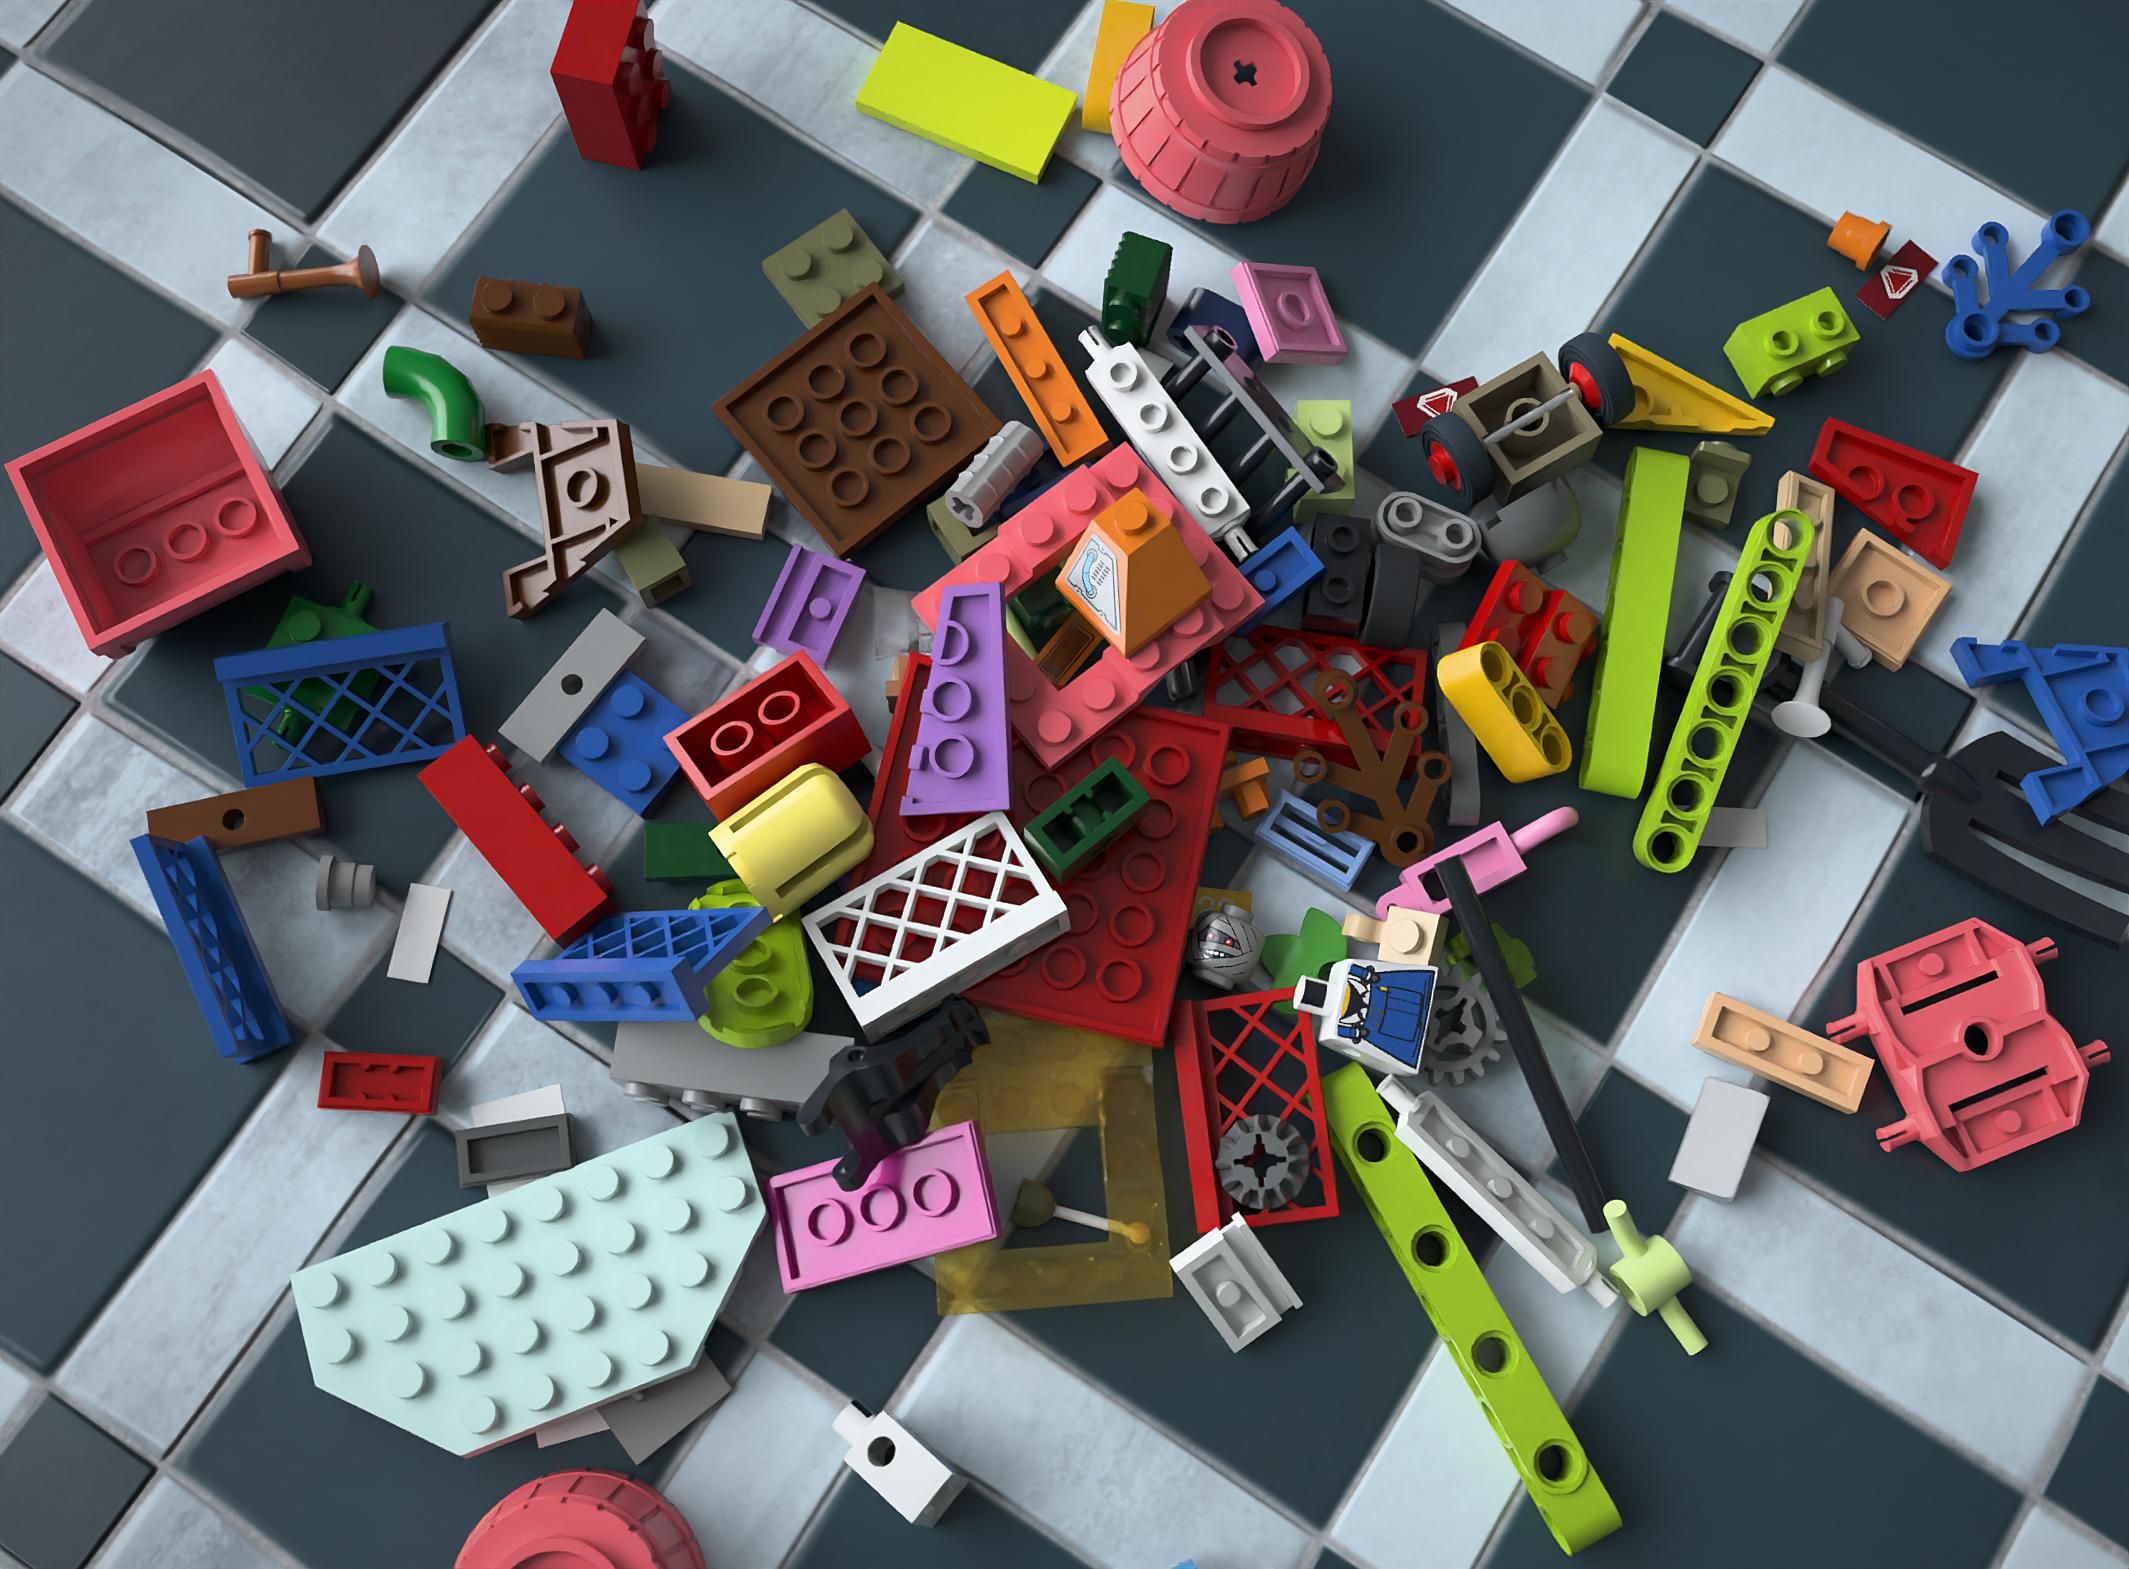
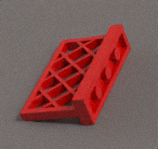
M1260 624L1242 638L1247 639L1257 652L1238 664L1223 648L1224 639L1220 643L1212 645L1201 717L1233 724L1228 750L1232 749L1235 752L1293 761L1299 751L1311 748L1319 751L1324 759L1361 771L1339 724L1332 722L1316 701L1310 697L1297 680L1316 668L1320 673L1331 669L1332 667L1327 661L1337 654L1352 656L1362 668L1352 675L1356 683L1359 684L1370 677L1386 695L1384 699L1369 709L1359 699L1354 704L1363 724L1366 725L1365 728L1382 761L1393 731H1386L1376 720L1375 716L1391 705L1397 707L1400 703L1406 701L1404 697L1409 693L1410 701L1423 704L1428 651L1407 647L1402 651L1362 646L1357 639ZM1235 631L1229 635L1230 637L1240 638ZM1284 646L1299 647L1309 661L1289 672L1274 653ZM1264 660L1280 680L1260 692L1244 672ZM1391 662L1413 666L1412 680L1399 689H1396L1380 671L1381 668ZM1222 664L1227 671L1219 675L1220 665ZM1233 679L1237 681L1250 697L1249 700L1239 706L1215 703L1217 689ZM1341 683L1331 684L1333 688L1326 692V698L1329 701H1333L1339 696L1344 699L1347 689ZM1288 688L1303 705V708L1293 715L1281 714L1273 708L1268 699L1283 689ZM1407 709L1402 713L1408 721L1407 728H1413L1420 722L1421 716L1417 709ZM1419 735L1415 736L1400 776L1401 779L1410 780L1414 772L1417 760L1421 754L1422 737H1419ZM1306 757L1301 761L1303 763L1320 765V761L1315 757Z
M1297 986L1197 1002L1192 1000L1177 1001L1172 1004L1170 1021L1197 1228L1200 1234H1208L1216 1227L1220 1231L1234 1221L1232 1216L1237 1213L1235 1198L1222 1187V1181L1215 1165L1220 1148V1139L1227 1134L1240 1117L1242 1119L1251 1117L1245 1110L1264 1084L1289 1103L1279 1118L1288 1121L1295 1110L1298 1109L1314 1122L1316 1137L1309 1145L1308 1152L1311 1159L1318 1149L1321 1170L1311 1162L1309 1170L1323 1181L1326 1205L1302 1208L1296 1202L1290 1200L1286 1205L1293 1210L1272 1212L1274 1208L1262 1209L1257 1215L1242 1216L1249 1228L1342 1216L1312 1013L1298 1010L1299 1023L1285 1041L1261 1023L1275 1003L1294 1001ZM1261 1006L1253 1017L1242 1009ZM1234 1010L1249 1021L1230 1049L1213 1037L1210 1013ZM1256 1028L1281 1045L1262 1073L1237 1056ZM1300 1036H1302L1304 1055L1292 1047ZM1215 1047L1225 1054L1218 1065ZM1288 1052L1306 1064L1308 1077L1294 1098L1269 1080ZM1232 1061L1257 1078L1238 1105H1235L1220 1092L1219 1078ZM1309 1091L1312 1112L1301 1104ZM1222 1103L1233 1111L1226 1122L1224 1121ZM1261 1141L1257 1147L1256 1155L1249 1157L1246 1163L1239 1160V1165L1253 1168L1266 1151L1265 1144H1262ZM1258 1174L1259 1178L1262 1179V1186L1264 1187V1177Z

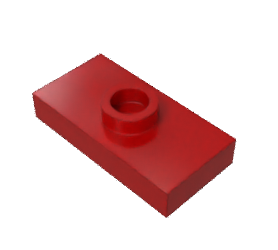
M325 1051L317 1108L328 1111L437 1116L444 1059L433 1056Z

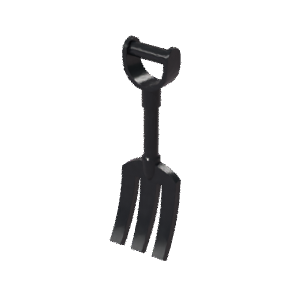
M1719 571L1713 575L1708 584L1709 590L1712 593L1708 602L1675 655L1662 658L1659 677L1685 696L1689 694L1734 575L1732 572ZM1751 583L1754 597L1766 603L1768 593ZM1773 648L1754 699L1761 693H1764L1779 704L1792 701L1798 690L1804 667L1792 660V655ZM1718 678L1714 681L1711 688L1712 698L1716 704L1725 707L1733 697L1732 685ZM1823 679L1818 703L1819 708L1825 711L1831 719L1830 730L1910 779L1914 788L1925 795L1920 814V835L1924 856L1988 893L2036 917L2116 951L2120 950L2129 933V915L2107 907L2045 877L1966 830L1969 825L2041 861L2095 883L2129 894L2128 853L2095 839L2058 819L2050 825L2042 826L2028 802L1994 782L1996 777L2023 791L2020 783L2028 773L2063 766V764L2029 747L2004 731L1983 736L1957 750L1950 757L1945 756L1941 752H1930L1827 687L1828 682ZM2107 787L2070 811V813L2129 835V795L2112 787Z

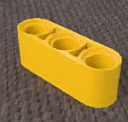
M1105 0L1086 90L1081 130L1113 135L1110 122L1112 113H1109L1112 86L1116 81L1115 77L1119 67L1125 58L1131 53L1136 44L1153 29L1154 5L1124 0Z
M1487 641L1446 655L1440 660L1437 667V677L1443 693L1510 782L1519 784L1560 773L1570 767L1572 748L1566 733L1500 643Z

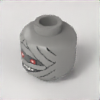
M1225 903L1220 912L1209 910L1200 913L1184 951L1185 961L1193 967L1190 975L1229 991L1232 990L1234 983H1247L1252 977L1265 943L1264 934L1258 928L1251 925L1255 915Z

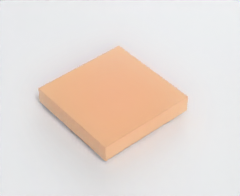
M1862 528L1855 535L1829 574L1827 597H1836L1844 602L1845 607L1840 623L1863 646L1871 650L1872 659L1892 672H1896L1902 667L1954 585L1865 528Z

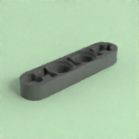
M1463 621L1435 622L1431 641L1439 751L1446 755L1452 765L1450 778L1442 784L1444 816L1448 826L1477 825L1481 806L1475 735L1443 693L1437 677V667L1440 660L1446 655L1457 652L1466 633ZM1440 759V768L1442 773L1444 769L1443 761Z

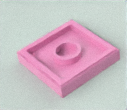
M1240 262L1230 271L1265 363L1339 365L1349 357L1343 337L1314 267Z

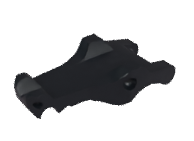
M950 993L941 1003V1012L900 1039L871 1047L845 1046L830 1058L829 1074L799 1109L796 1121L803 1132L809 1137H815L824 1133L832 1121L851 1149L832 1170V1177L842 1191L852 1192L858 1190L866 1183L871 1172L881 1160L902 1147L918 1143L929 1127L935 1103L943 1087L958 1075L961 1068L973 1063L971 1055L977 1047L987 1044L991 1046V1038L986 1023L976 1005L967 997Z

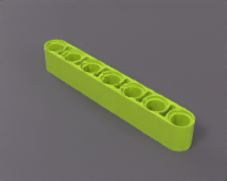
M1635 446L1627 463L1579 772L1580 789L1636 799L1643 785L1690 460L1686 455Z
M1787 508L1766 515L1754 524L1749 533L1634 836L1632 846L1634 855L1640 864L1648 869L1666 873L1681 871L1689 865L1695 854L1814 541L1815 530L1813 522L1807 514L1798 509ZM1775 522L1786 525L1791 531L1792 541L1788 550L1778 548L1772 541L1771 530ZM1756 574L1764 575L1771 582L1772 595L1766 603L1757 600L1752 594L1751 583ZM1738 625L1747 628L1752 634V647L1745 655L1738 653L1731 642L1732 632ZM1719 677L1727 679L1733 688L1732 700L1725 707L1716 704L1711 694L1712 685ZM1701 728L1707 730L1714 741L1712 752L1704 759L1696 756L1691 746L1692 737ZM1681 780H1685L1693 787L1694 800L1688 808L1681 811L1673 804L1671 794L1674 786ZM1667 832L1674 839V852L1669 859L1659 862L1653 856L1652 842L1657 835Z

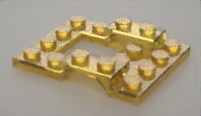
M1016 1016L983 1018L989 1031L991 1046L987 1044L977 1047L971 1055L973 1063L961 1068L958 1075L940 1091L934 1106L928 1132L970 1120L979 1121L987 1155L986 1135L1099 1126L1109 1242L993 1251V1240L936 1255L935 1272L938 1316L1174 1297L1171 1264L1169 1262L1170 1250L1163 1174L1157 1141L1151 1048Z

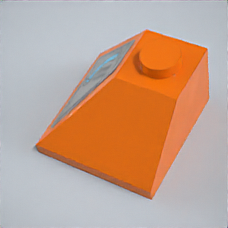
M1137 487L1092 519L1055 581L1056 588L1125 660L1213 594L1210 583L1173 523Z

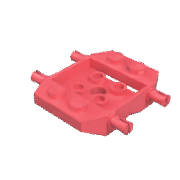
M1973 917L1858 964L1855 1014L1836 1022L1828 1023L1826 1031L1829 1035L1846 1027L1849 1028V1031L1829 1038L1831 1042L1838 1045L1863 1035L1870 1037L1907 1114L1905 1119L1876 1130L1878 1140L1899 1133V1136L1880 1143L1886 1152L1917 1140L1957 1172H1964L2079 1125L2090 1075L2088 1070L2110 1062L2111 1054L2108 1051L2088 1058L2089 1055L2106 1049L2107 1046L2101 1040H2095L2091 1044L2076 1049L2068 1032L2048 1011L2043 981L2035 966L2058 958L2057 948L2036 955L2037 951L2055 944L2050 938L2044 937L2039 941L2024 946L2022 942ZM1994 970L1999 977L1905 1016L1901 1010L1904 1006ZM1969 1025L1980 1028L1987 1036L1988 1048L1984 1055H1977L1966 1046L1964 1034ZM2044 1067L2046 1074L1951 1112L1948 1105Z

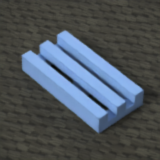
M1281 788L1270 810L1256 829L1253 838L1347 893L1376 843L1368 838L1345 830L1338 833L1327 832L1359 851L1355 858L1311 831L1281 815L1280 812L1284 807L1323 830L1316 818L1317 808ZM1323 813V820L1326 823H1339V821ZM1274 825L1345 867L1348 871L1346 874L1274 832L1270 829L1271 826Z

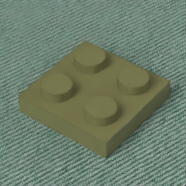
M845 208L761 262L765 275L808 330L873 281L881 287L891 300L905 293L903 280Z

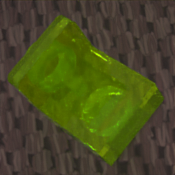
M1496 921L1491 924V927L1519 990L1538 976L1532 969L1535 962L1527 947L1515 937L1510 939ZM1463 932L1449 941L1454 951L1443 960L1449 970L1455 964H1459L1472 955Z

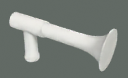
M1827 597L1823 654L1812 664L1807 661L1805 662L1800 684L1793 700L1775 706L1772 711L1773 722L1777 727L1789 734L1807 738L1817 737L1827 733L1830 729L1831 719L1825 711L1819 708L1818 702L1830 652L1834 647L1848 660L1852 668H1862L1871 660V650L1863 646L1840 623L1845 604L1839 598Z

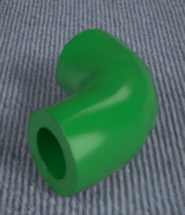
M389 346L383 361V385L386 395L392 399H404L419 403L427 409L432 418L433 427L430 447L435 453L459 461L481 460L484 457L486 446L485 410L470 379L440 355L406 346Z

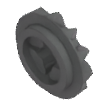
M1257 1114L1236 1121L1227 1134L1220 1139V1148L1215 1165L1222 1181V1187L1239 1203L1257 1209H1272L1292 1200L1303 1188L1309 1173L1310 1158L1307 1145L1302 1135L1294 1126L1279 1117ZM1260 1136H1262V1144H1265L1267 1153L1276 1155L1279 1158H1286V1162L1268 1167L1267 1177L1264 1178V1187H1262V1179L1259 1178L1257 1169L1247 1167L1246 1165H1239V1160H1247V1157L1256 1155L1257 1145H1260Z

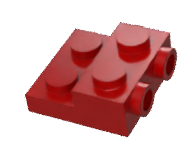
M1518 560L1502 561L1457 651L1487 641L1500 643L1547 708L1555 710L1556 707L1567 702L1574 692V683L1570 679L1578 662L1588 658L1596 647L1597 640L1592 634L1599 619L1567 590L1551 591Z

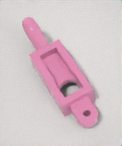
M1572 807L1559 808L1509 836L1500 821L1403 870L1399 876L1403 885L1379 898L1375 906L1377 920L1386 922L1388 906L1441 916L1452 912L1453 909L1448 898L1442 901H1434L1429 898L1422 885V880L1424 876L1436 871L1435 863L1456 854L1461 855L1478 897L1514 880L1527 870L1520 856L1540 843L1575 826L1579 821L1577 811Z

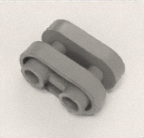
M1400 491L1390 494L1380 504L1370 528L1369 547L1372 553L1379 544L1418 550L1421 556L1420 578L1436 585H1451L1458 582L1467 572L1480 548L1481 533L1476 523L1468 516L1412 492Z

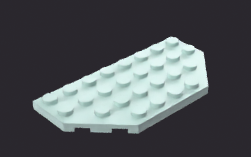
M730 1106L725 1108V1114L712 1113L578 1164L567 1171L557 1172L290 1274L315 1386L458 1456L468 1459L694 1370L705 1349L703 1344L718 1314L723 1313L743 1272L742 1266L756 1238H760L770 1218L735 1110Z

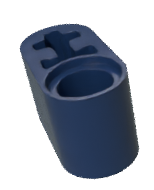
M1198 287L1192 289L1166 332L1168 340L1174 347L1184 354L1193 357L1198 350L1183 332L1190 325L1219 326L1227 331L1236 341L1238 348L1235 352L1254 374L1264 360L1245 309L1205 288Z

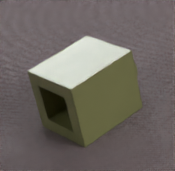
M655 513L645 519L643 518V526L613 549L618 561L647 609L694 584L684 560Z

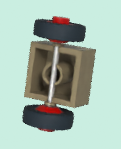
M1585 332L1562 345L1558 352L1560 373L1546 354L1541 351L1453 401L1451 412L1441 413L1421 427L1420 439L1429 467L1434 477L1455 502L1463 507H1469L1481 502L1492 494L1499 505L1504 508L1548 482L1552 483L1560 476L1566 475L1592 460L1603 434L1599 427H1609L1630 415L1635 408V392L1630 375L1617 352L1603 337L1594 332Z

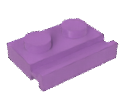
M795 543L753 632L752 639L754 644L760 646L763 644L775 649L777 653L788 657L803 649L819 669L826 671L868 579L867 571L818 551L814 553L803 549L802 545Z

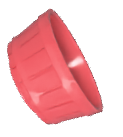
M1188 0L1178 6L1167 16L1161 25L1149 31L1136 44L1120 65L1116 74V81L1113 83L1110 95L1109 113H1112L1110 117L1111 129L1116 146L1121 150L1119 153L1136 180L1139 179L1141 185L1153 197L1165 205L1169 204L1171 209L1185 216L1200 221L1201 219H1206V222L1217 224H1237L1238 221H1241V223L1256 221L1270 215L1271 211L1276 212L1285 206L1296 195L1297 191L1299 192L1314 165L1319 152L1321 134L1329 119L1332 106L1330 66L1326 55L1322 53L1323 48L1312 30L1305 26V22L1286 6L1282 7L1281 3L1275 0ZM1239 62L1243 67L1252 64L1257 70L1253 76L1257 85L1252 87L1246 81L1238 84L1233 78L1237 73L1233 64Z
M573 1468L549 1473L545 1478L543 1476L525 1483L502 1499L482 1518L469 1535L457 1558L454 1569H706L698 1541H694L692 1537L694 1533L686 1519L672 1503L668 1504L666 1502L667 1498L655 1488L637 1478L634 1480L629 1479L630 1475L614 1470L592 1468L591 1471H587V1468Z

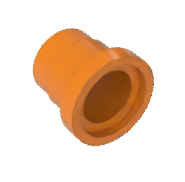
M1846 211L1833 229L1827 246L1840 252L1841 255L1856 261L1855 267L1866 272L1880 253L1893 225L1883 220L1877 224L1865 217H1859Z

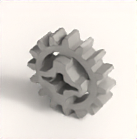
M1455 964L1450 969L1447 976H1443L1442 970L1438 966L1434 990H1448L1454 992V994L1449 999L1436 1000L1433 998L1418 1070V1074L1423 1070L1429 1072V1086L1432 1087L1439 1085L1444 1075H1448L1449 1082L1453 1088L1459 1087L1464 1084V1071L1474 1080H1477L1485 1074L1480 1061L1493 1065L1501 1057L1491 1047L1492 1044H1502L1508 1040L1504 1031L1496 1029V1024L1500 1022L1496 1010H1493L1490 1004L1492 1000L1489 993H1483L1479 989L1482 982L1481 974L1477 973L1470 980L1466 981L1462 979V966ZM1472 1007L1475 1008L1479 1016L1481 1030L1474 1025ZM1456 1008V1012L1451 1018L1453 1020L1450 1025L1452 1032L1434 1043L1441 1025L1439 1019ZM1454 1050L1461 1056L1463 1054L1468 1056V1058L1456 1062L1436 1060L1442 1052Z

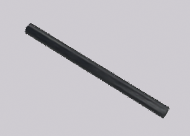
M1456 854L1435 863L1434 867L1591 1234L1607 1231L1611 1228L1603 1209L1609 1201L1460 854Z

